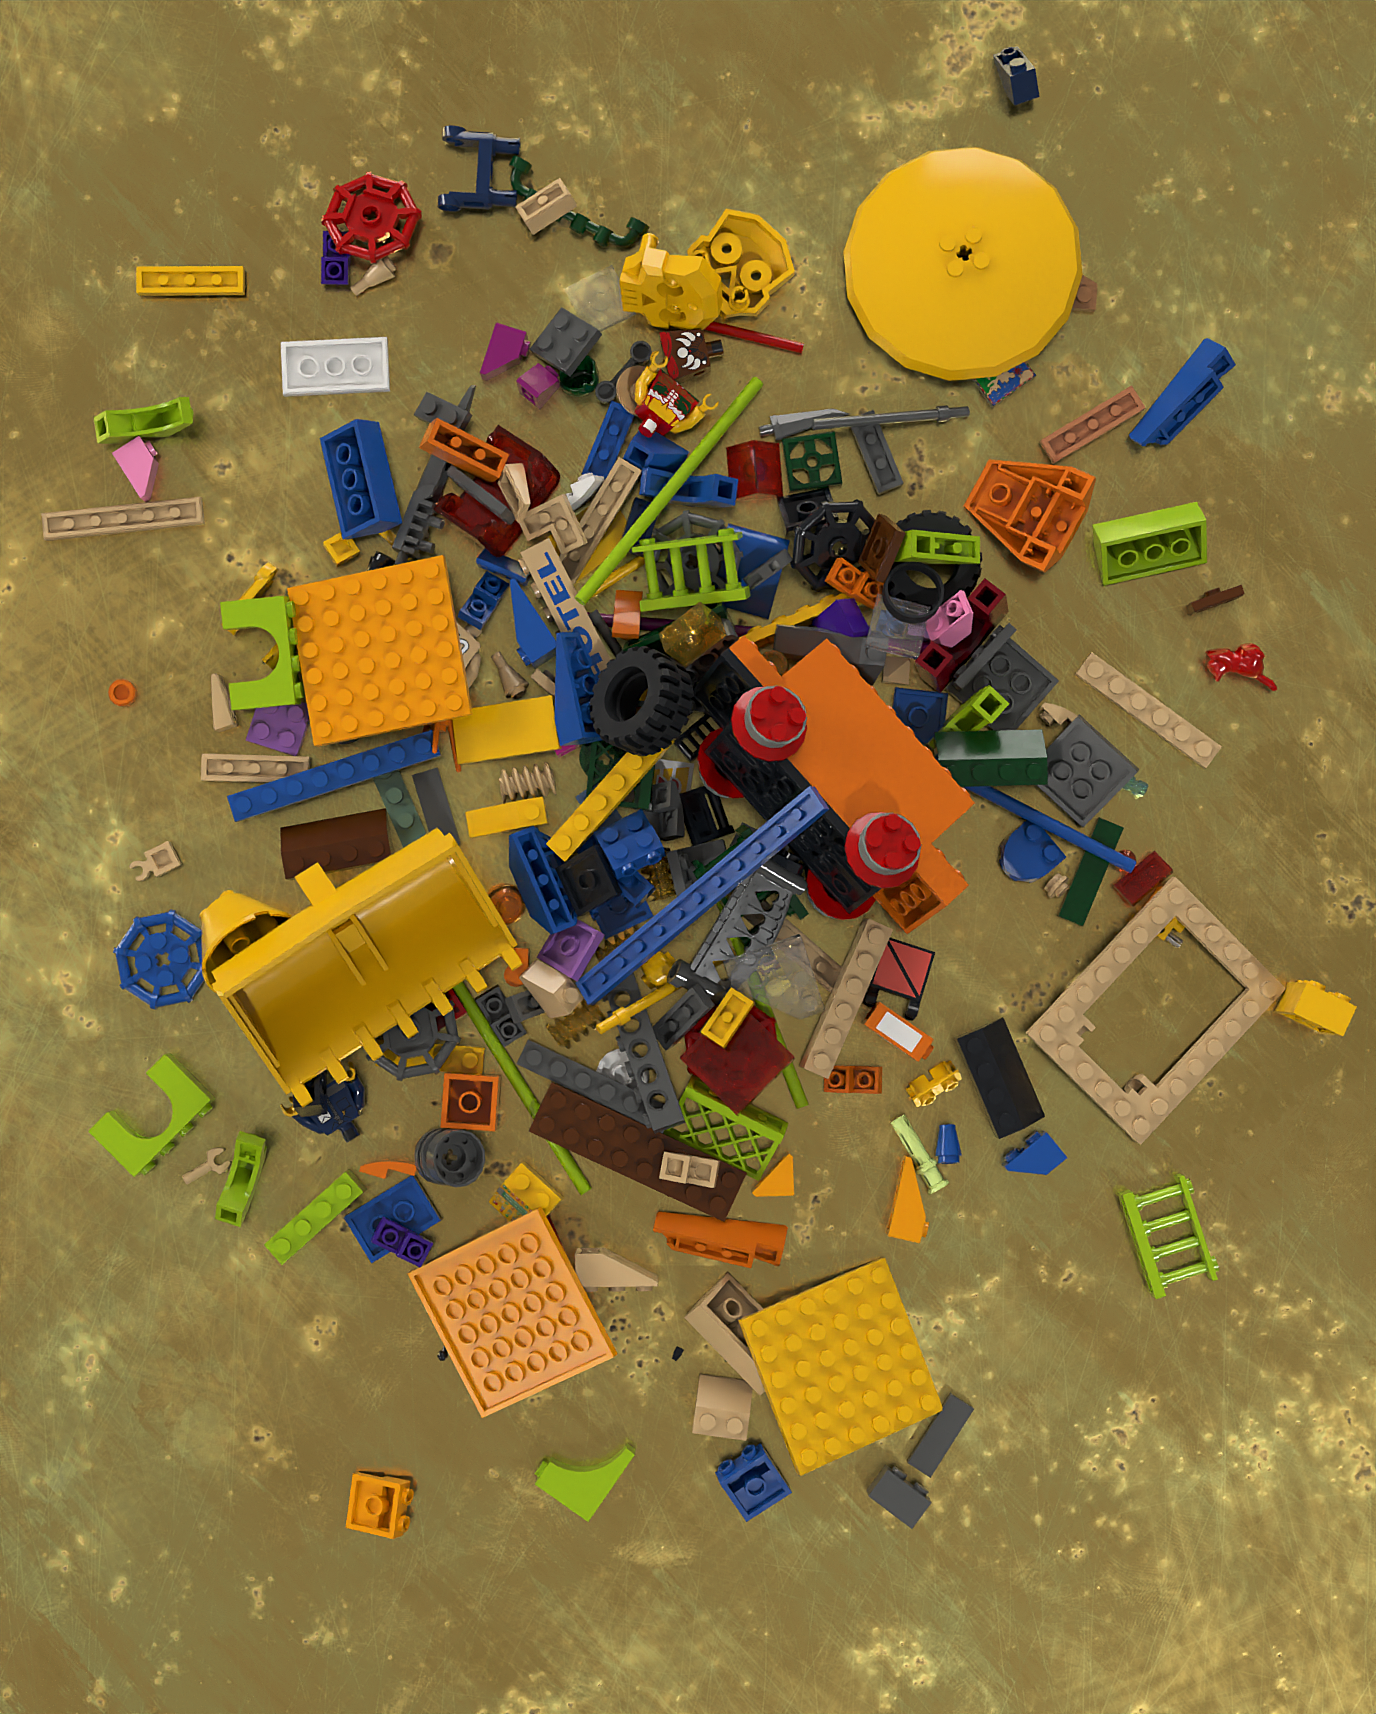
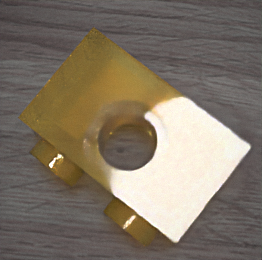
M699 602L661 631L659 636L665 653L686 667L727 636L720 616L702 602Z

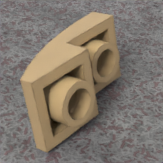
M1046 702L1038 708L1041 712L1040 718L1047 725H1054L1056 728L1064 721L1068 724L1067 728L1077 717L1076 714L1063 707Z

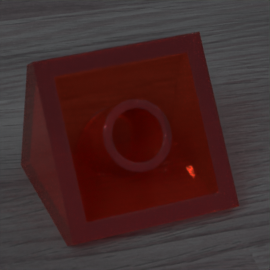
M751 440L726 447L728 477L738 479L736 501L783 496L779 443Z

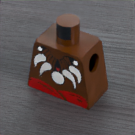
M703 330L659 332L663 356L668 357L666 364L667 374L678 384L710 372L709 358L724 355L721 339L705 342Z

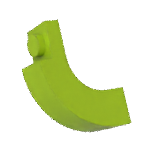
M239 1132L236 1138L231 1170L216 1205V1220L241 1227L262 1172L267 1152V1146H265L266 1139L253 1133Z

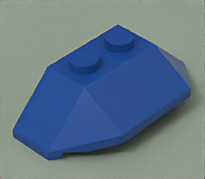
M531 826L509 835V868L530 917L553 935L575 926L578 918L555 868L565 862L546 845L551 837L540 832L535 826Z

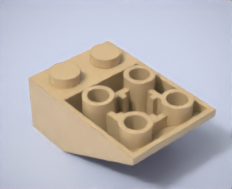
M577 1248L575 1273L585 1292H596L598 1287H609V1291L612 1292L625 1291V1287H636V1291H652L653 1286H658L657 1274L606 1248Z

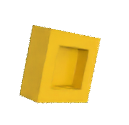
M341 532L323 542L324 548L336 567L360 555V550L353 539H343Z

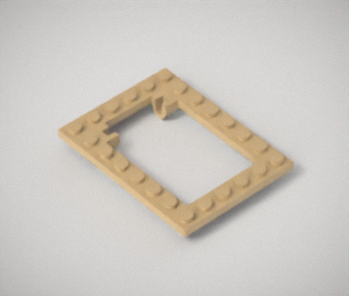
M1171 877L1030 1027L1026 1034L1137 1144L1141 1145L1286 988L1176 877ZM1175 917L1246 989L1156 1086L1144 1074H1139L1126 1084L1124 1092L1079 1047L1084 1041L1081 1035L1086 1031L1092 1032L1096 1028L1083 1014ZM1144 1086L1138 1093L1136 1092L1140 1087Z

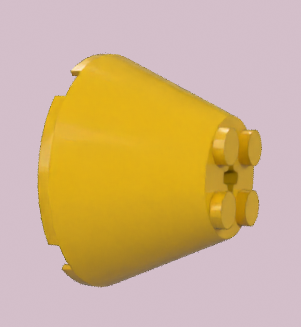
M232 890L224 891L218 899L202 910L199 915L202 937V975L208 987L215 992L212 984L216 980L211 972L212 970L287 921L292 915L244 894L234 893Z

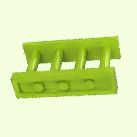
M734 528L718 530V535L662 542H655V538L639 540V544L632 547V553L643 552L649 593H646L647 598L639 601L641 612L746 600L751 596L749 585L741 586V582H738L733 540H739L743 537L742 532L734 533ZM722 542L727 584H725L723 589H715V585H712L706 544ZM696 545L701 587H699L697 592H689V589L685 587L680 547ZM669 548L675 590H672V595L663 596L662 591H659L654 550Z
M1180 1173L1174 1175L1177 1185L1142 1196L1134 1195L1130 1190L1118 1192L1150 1294L1155 1299L1166 1296L1164 1288H1167L1168 1284L1205 1272L1208 1279L1212 1281L1218 1280L1216 1272L1219 1271L1218 1263L1214 1255L1210 1256L1192 1201L1191 1194H1194L1192 1183L1189 1178L1185 1179V1176ZM1181 1195L1185 1207L1184 1211L1150 1222L1142 1221L1139 1213L1140 1210H1143L1142 1207ZM1189 1221L1194 1236L1158 1248L1150 1247L1147 1237L1151 1236L1152 1232ZM1194 1247L1198 1248L1202 1262L1166 1274L1158 1272L1156 1262H1159L1160 1258Z

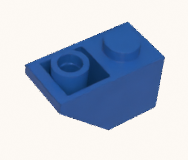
M638 431L632 438L623 459L640 470L650 467L675 473L687 459L689 451L656 431L650 438L645 437Z
M1035 1131L1025 1139L1027 1144L1020 1150L1014 1148L1004 1157L1006 1161L1002 1166L1008 1171L1047 1175L1067 1159V1156L1047 1132L1042 1131L1039 1133Z

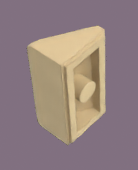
M559 178L515 207L530 232L535 234L576 208L577 204L561 178Z

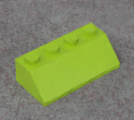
M1197 502L1092 525L1093 546L1103 586L1207 563V523Z

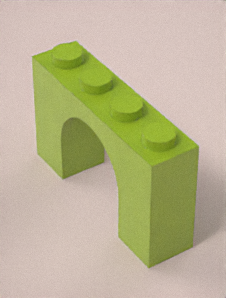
M288 596L220 602L223 629L237 630L260 627L274 637L279 649L278 663L267 677L256 681L229 683L231 710L301 704V698H304V687L302 682H299L298 671H301L299 655H296L295 644H298L297 629L293 628L292 620L296 616L294 602L290 601Z
M171 1053L164 1054L146 1072L167 1094L172 1104V1119L162 1134L156 1137L142 1136L136 1133L114 1110L107 1112L88 1131L133 1177L141 1173L144 1176L147 1175L156 1166L153 1161L160 1154L163 1157L175 1147L173 1141L179 1135L184 1137L194 1127L192 1122L198 1116L203 1118L213 1108L211 1103L216 1099Z

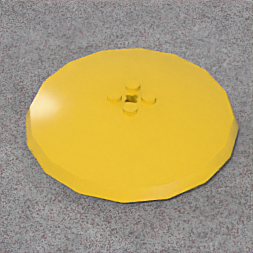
M976 146L928 151L888 172L857 208L843 251L847 298L868 338L903 367L948 381L996 377L1039 355L1069 319L1083 276L1079 229L1057 188L1022 160ZM959 256H967L968 260L963 261L962 257L959 258Z

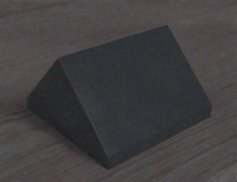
M829 487L777 497L785 538L795 537V532L793 531L795 525L799 526L820 506L821 501L833 502ZM833 513L834 520L839 519L838 514ZM823 517L810 531L814 533L818 525L826 522L825 518Z

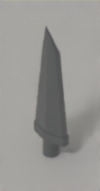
M832 408L769 416L770 424L759 426V433L761 437L774 434L777 441L813 428V419L844 417L850 413Z

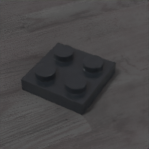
M600 844L593 845L555 868L577 917L589 913L623 893Z

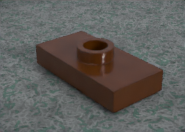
M1242 584L1222 592L1219 587L1205 592L1204 598L1186 605L1188 614L1193 615L1239 599L1244 594Z

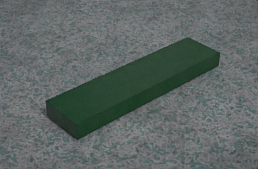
M1099 817L1090 838L1115 850L1124 827ZM1084 850L1057 917L1081 927L1084 926L1109 862Z

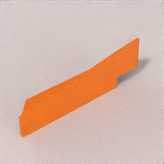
M658 1212L653 1227L655 1233H662L667 1238V1245L674 1251L747 1268L752 1267L754 1258L779 1266L788 1230L786 1225L725 1219L723 1222L714 1217Z

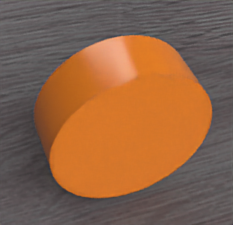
M119 679L110 685L108 694L114 704L126 707L136 700L137 689L130 681Z

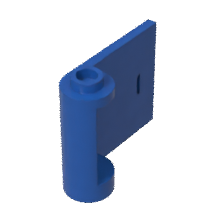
M728 523L727 528H734V533L742 532L743 535L739 540H734L739 550L743 551V557H741L737 572L738 582H741V586H747L743 578L781 550L786 549L788 551L790 543L788 539ZM723 546L721 547V554H723ZM721 561L718 575L724 579L726 576L725 561ZM782 569L750 590L751 596L748 599L724 602L726 608L769 619ZM712 581V585H715V589L719 587L714 581Z

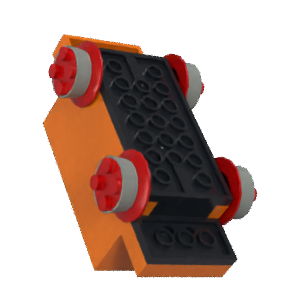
M745 635L718 657L693 689L695 699L721 726L709 733L700 745L697 757L700 779L705 787L717 796L724 798L745 797L766 822L809 786L816 787L829 810L787 844L808 868L806 891L814 909L830 918L840 920L856 919L868 912L877 900L904 932L909 934L949 905L969 886L962 873L950 865L944 853L940 849L935 848L932 842L971 808L975 802L971 799L968 791L960 787L952 778L950 771L939 764L934 758L932 751L921 744L915 737L913 730L903 724L897 717L895 710L885 704L878 696L876 689L867 684L860 676L858 669L854 665L849 664L841 655L840 649L835 644H832L826 638L782 677L778 673L776 666L772 662L767 661L759 652L757 645L753 641L748 640Z

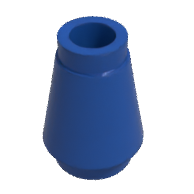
M939 1125L935 1157H938V1164L960 1163L962 1153L955 1125Z

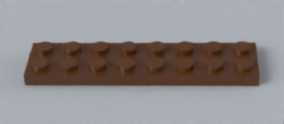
M552 1081L528 1130L539 1137L723 1222L747 1172L720 1160L715 1188L659 1179L664 1151L714 1160L719 1159L664 1133L658 1132L655 1134L652 1128L647 1129L646 1125Z

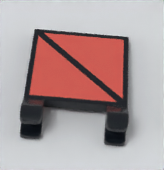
M889 938L867 989L863 1004L873 1007L879 990L908 999L909 1002L904 1018L913 1021L919 1011L935 952Z

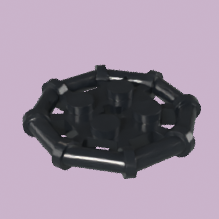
M858 499L853 502L821 501L820 506L799 526L795 525L793 529L795 532L793 560L790 564L811 585L813 591L819 592L821 590L835 589L825 582V579L837 558L842 557L852 565L856 562L858 563L875 522L874 517L863 506V502ZM833 513H849L847 519L834 520ZM823 517L825 518L826 522L818 525L815 533L810 531ZM859 518L867 526V529L860 531L855 524ZM805 538L811 540L810 554L804 555ZM840 541V543L844 545L842 548L838 549L837 553H835L833 545L836 542ZM814 562L821 568L817 575L808 567ZM861 565L857 568L861 572L866 571Z

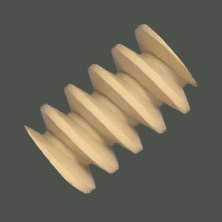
M544 762L543 771H540L537 764H534L532 772H529L528 768L523 766L522 774H519L517 769L513 767L511 776H508L506 770L502 769L499 783L503 804L506 802L507 795L512 802L516 801L518 793L522 800L527 799L528 792L531 793L533 798L538 797L539 790L544 797H547L549 788H551L554 795H557L553 769L550 768L547 762Z

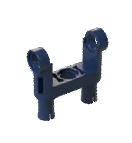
M454 125L443 127V141L453 143L458 147L479 148L476 193L449 191V194L438 195L437 207L444 211L453 212L460 211L461 208L488 210L493 208V206L516 208L517 190H496L492 187L493 161L496 153L520 155L521 138L497 137V134L492 132L466 131L465 128Z

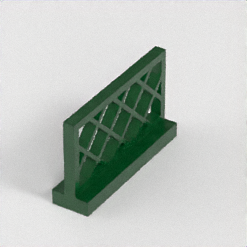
M639 700L637 707H642L645 701ZM599 741L592 742L586 798L593 791V787L612 770L610 768L601 775L595 768L596 760L606 754L614 766L617 764L607 752L614 747L611 744L604 748ZM598 746L602 749L599 754H597ZM655 765L633 788L635 790L634 803L622 801L617 807L650 811ZM596 772L599 778L594 781V773Z

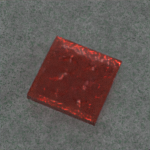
M750 1012L725 1049L702 1035L679 1057L736 1116L754 1101L795 1060V1057Z

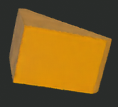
M789 1152L751 1190L752 1194L756 1197L794 1196L793 1156Z

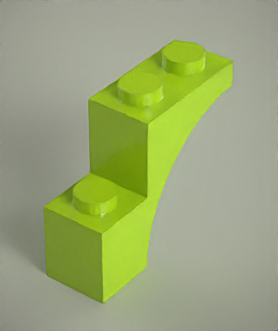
M178 397L174 400L149 407L105 410L94 417L97 443L127 444L138 436L169 437L193 424V409L190 406L189 397Z

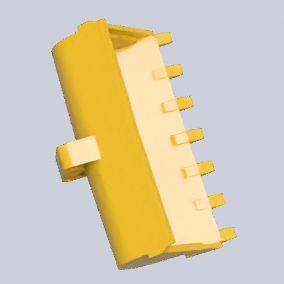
M435 828L337 888H334L318 862L296 875L294 878L311 904L211 972L216 980L212 984L215 992L286 1095L291 1092L300 1105L305 1107L313 1099L304 1083L326 1069L338 1084L342 1083L349 1077L340 1061L363 1047L374 1062L384 1055L375 1039L381 1034L398 1025L408 1039L418 1033V1030L410 1016L431 1002L442 1016H445L453 1008L444 993L465 979L477 994L485 990L488 986L479 970L500 956L512 971L523 964L514 950V947L518 944L454 837L450 833L444 836L438 828Z

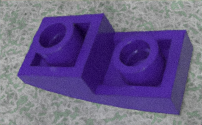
M323 231L321 284L349 285L350 255L345 253L340 255L336 252V246L329 232ZM340 231V232H341L342 236H344L348 231Z
M384 1216L371 1238V1243L395 1253L397 1257L420 1268L433 1245V1242Z

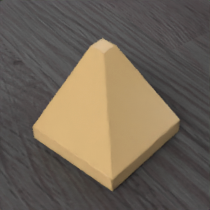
M886 656L885 666L882 671V683L909 685L910 658Z

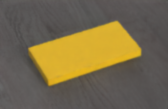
M554 695L472 708L473 715L452 719L457 762L459 765L562 749L554 720Z

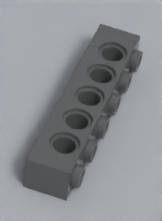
M634 972L602 998L603 1002L609 1001L611 1011L607 1012L608 1017L612 1016V1012L620 1008L616 1005V1000L620 995L626 994L630 996V1002L624 1008L642 998ZM644 1009L630 1017V1019L639 1022V1027L636 1031L627 1032L625 1024L622 1026L617 1025L620 1036H617L616 1040L620 1052L626 1051L629 1061L624 1063L629 1078L634 1076L638 1085L633 1090L638 1103H644L646 1112L642 1113L645 1125L647 1129L652 1128L656 1134L686 1122L648 1012ZM641 1044L647 1046L648 1052L644 1057L638 1058L634 1056L633 1051L636 1046ZM647 1070H654L657 1074L655 1081L652 1083L642 1081V1075ZM657 1095L665 1097L666 1100L665 1105L660 1109L651 1107V1100Z

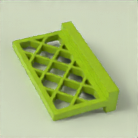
M692 1075L679 1100V1105L689 1131L681 1133L670 1128L664 1130L663 1133L747 1172V1176L759 1181L778 1145L781 1143L789 1123L728 1092L723 1093V1095L716 1094L713 1088ZM686 1098L697 1102L700 1110L688 1113L684 1104ZM717 1112L722 1115L724 1122L712 1125L708 1114ZM702 1115L706 1127L694 1129L690 1118ZM740 1124L746 1127L748 1134L736 1137L732 1126ZM727 1128L730 1139L718 1141L714 1130ZM709 1132L713 1143L705 1145L699 1142L697 1135ZM764 1136L774 1142L771 1147L760 1149L756 1138ZM751 1140L755 1151L742 1153L739 1142ZM733 1144L737 1155L729 1157L723 1154L721 1147ZM757 1156L761 1165L759 1170L757 1171L747 1166L745 1159Z

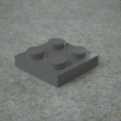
M561 307L531 346L530 351L570 377L602 336V333L594 326Z

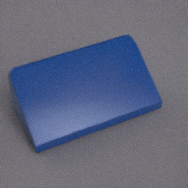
M485 548L476 559L478 567L508 580L515 578L517 583L522 586H527L531 577L530 572L524 573L518 561L488 548Z

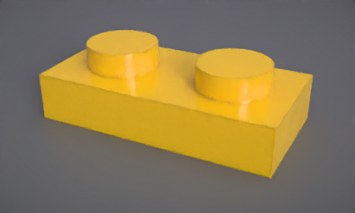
M731 987L701 1033L725 1049L754 1006V1001Z

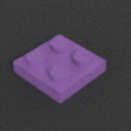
M301 702L299 705L255 709L246 741L292 756H299L310 722L307 704Z
M577 919L575 926L553 935L550 934L536 958L578 982L605 935Z

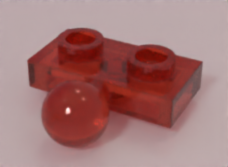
M1126 849L1119 851V853L1136 861V856L1132 851ZM1153 851L1141 863L1136 864L1131 873H1128L1117 882L1114 888L1134 907L1173 873V869Z

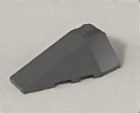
M776 624L773 651L796 662L802 660L827 638L840 649L841 655L849 664L854 665L858 669L860 676L869 685L873 686L885 666L888 639L879 632H871L870 636L852 638L819 627Z

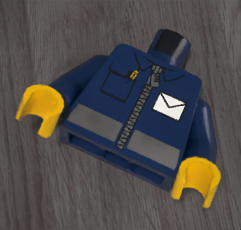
M349 1062L350 1070L346 1071L348 1079L340 1084L334 1080L327 1085L328 1114L300 1117L293 1108V1105L285 1108L281 1104L280 1107L283 1113L288 1117H293L303 1127L318 1134L325 1133L328 1136L339 1130L346 1143L359 1136L360 1133L352 1121L362 1115L361 1110L365 1106V1087L355 1073L354 1063ZM288 1097L289 1101L293 1104V1097Z

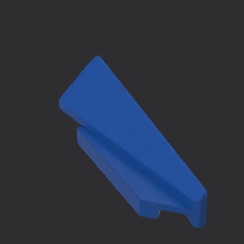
M1209 338L1204 339L1129 434L1130 439L1141 446H1146L1147 443L1169 444L1224 388L1219 378L1236 365L1226 347Z

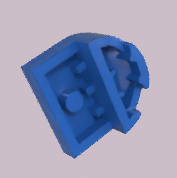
M1028 820L1005 837L1000 844L1001 859L999 863L1006 875L1014 881L1035 882L1048 874L1066 858L1065 854L1045 830Z

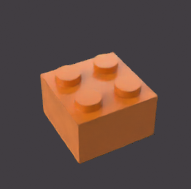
M444 1073L440 1128L496 1131L501 1075Z

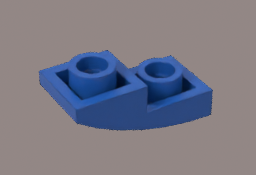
M486 571L474 587L472 595L460 609L458 618L481 630L510 584Z

